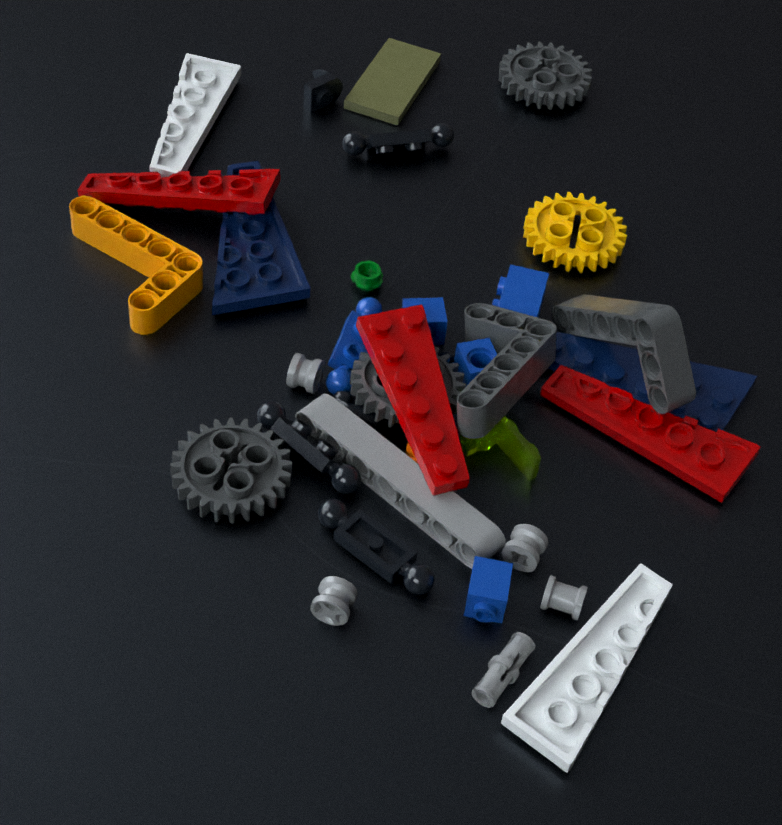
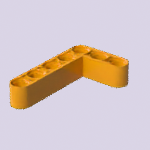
M79 196L70 202L71 228L75 237L149 277L128 298L130 327L135 333L148 335L156 332L202 291L203 260L197 253L93 197Z

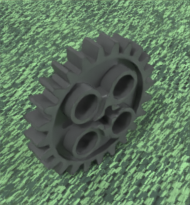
M527 42L526 48L517 45L516 50L509 49L508 55H503V59L500 61L498 80L502 82L501 88L508 89L507 95L516 94V101L525 99L526 106L536 103L538 109L542 105H547L550 110L553 109V105L564 109L565 103L574 106L575 100L581 102L583 96L588 95L592 81V69H588V62H582V55L573 56L574 50L563 51V45L554 48L551 42L548 46H543L541 42H538L537 46H533L530 42Z
M436 347L435 351L452 414H456L457 396L466 386L463 383L464 373L458 372V363L449 364V354L439 356V348ZM361 352L359 360H354L353 370H351L350 393L356 396V405H364V414L375 412V422H379L384 418L388 419V427L391 428L396 422H400L369 354Z
M229 417L227 425L223 426L218 419H214V428L211 429L202 423L200 424V434L189 430L187 432L188 441L179 440L178 451L172 452L173 463H170L172 487L177 489L179 501L187 499L188 510L199 506L200 517L202 518L210 511L214 512L215 522H218L223 514L228 515L230 523H234L238 514H242L246 521H250L251 511L264 516V505L275 509L277 498L284 499L286 487L291 485L292 461H290V450L284 449V440H274L273 430L262 433V423L256 424L253 428L248 427V419H244L240 425H235L233 418Z

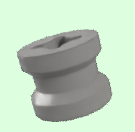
M295 353L287 372V386L292 388L297 386L305 387L307 392L315 394L323 377L324 360L314 359L312 361L306 359L304 354Z
M518 524L510 535L511 540L503 547L502 557L505 562L513 563L514 569L532 572L540 561L539 555L544 553L547 548L548 538L544 532L533 525Z
M337 576L324 577L318 588L320 595L313 599L310 610L323 623L333 626L344 625L350 616L349 606L355 603L358 591L351 582Z

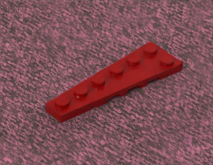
M280 169L240 170L239 175L222 176L221 170H209L206 176H190V171H178V173L172 174L169 177H161V174L158 172L92 173L86 176L77 191L78 196H90L104 204L153 206L154 208L172 207L183 208L189 211L197 209L214 210L219 213L228 211L245 212L249 215H256L259 213L265 214L281 181Z
M423 305L357 317V330L432 495L467 488L470 477Z
M560 365L541 387L540 395L721 503H723L758 456L761 446L721 429L715 432L698 425L699 420L685 415L683 419L671 413L659 414L651 405L634 399L632 393L617 387H611L605 382Z

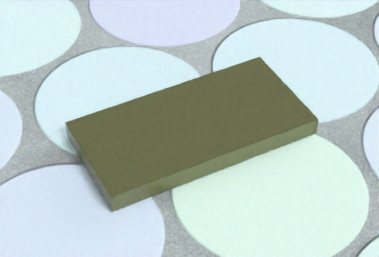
M388 38L345 98L344 109L399 125L440 63L441 53Z

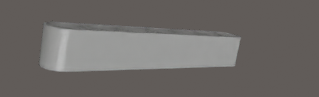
M322 394L295 414V418L302 420L313 429L311 435L316 440L323 439L338 450L336 456L342 462L352 465L359 470L361 481L469 568L472 569L475 556L490 559L505 546L504 534L495 523L454 491L433 496L417 462L331 395Z

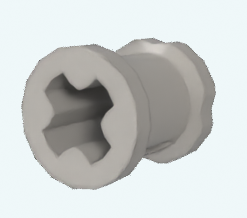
M550 575L540 609L546 610L550 607L571 614L572 619L578 621L588 587L582 585L580 588L559 582L556 576Z

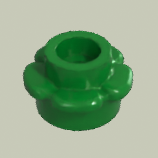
M373 261L359 262L355 266V271L351 274L352 282L356 283V286L364 291L376 289L383 283L381 267Z

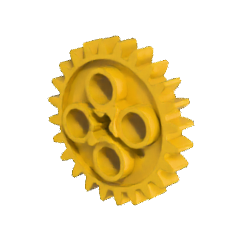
M567 192L565 198L559 193H555L554 200L544 196L543 203L535 201L534 208L528 209L523 226V238H527V247H534L533 255L543 254V263L549 260L554 261L553 268L563 264L565 265L566 272H569L572 266L577 267L579 273H583L584 267H588L592 272H595L597 264L605 269L607 268L608 261L615 263L617 256L622 255L627 239V234H625L627 226L622 225L623 217H615L616 209L606 210L607 202L595 203V196L586 200L583 193H580L578 198H574L571 192ZM575 215H579L580 224L576 245L572 249L569 247L574 218Z

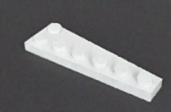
M186 53L179 73V82L173 92L172 104H169L166 122L163 123L161 137L158 139L151 160L150 172H158L161 174V177H169L172 174L178 173V171L188 170L241 77V65Z
M640 563L503 714L501 724L568 773L666 601L673 584Z

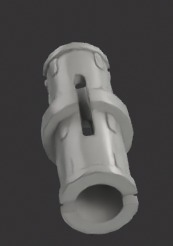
M521 632L514 633L499 655L493 656L488 662V671L471 692L473 698L480 705L487 708L494 707L507 685L513 684L520 674V667L535 649V643L528 635Z

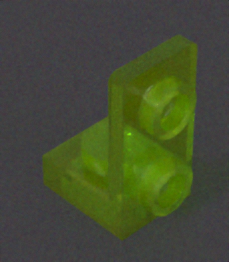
M506 416L484 437L471 439L461 436L462 451L467 457L479 451H486L497 443L529 481L537 477L541 460L538 449L534 444L526 440L518 431L514 421Z

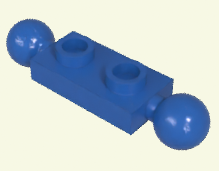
M373 297L361 299L356 306V312L351 311L327 365L334 370L326 378V387L333 395L338 391L348 393L351 391L350 377L354 360H359L361 352L368 353L357 330L356 323L357 317L383 312L381 303Z

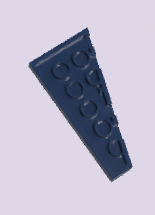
M259 161L228 165L227 176L239 175L240 170L262 168ZM273 197L265 214L249 215L245 212L231 211L223 213L212 315L310 298L311 288Z
M557 332L556 359L549 366V369L556 371L560 365L566 366L605 382L611 387H617L630 392L634 399L651 405L637 349ZM690 361L696 397L692 402L668 413L683 419L686 415L699 420L698 425L715 432L718 429L725 431L755 385L758 376Z

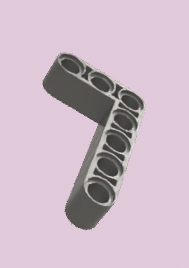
M583 294L557 304L552 308L553 322L562 333L637 346L648 399L657 413L666 414L695 399L696 388L682 322L679 314L672 306Z
M474 303L465 308V342L490 338L497 355L457 396V430L461 436L475 439L487 435L555 361L557 327L553 322L486 303Z

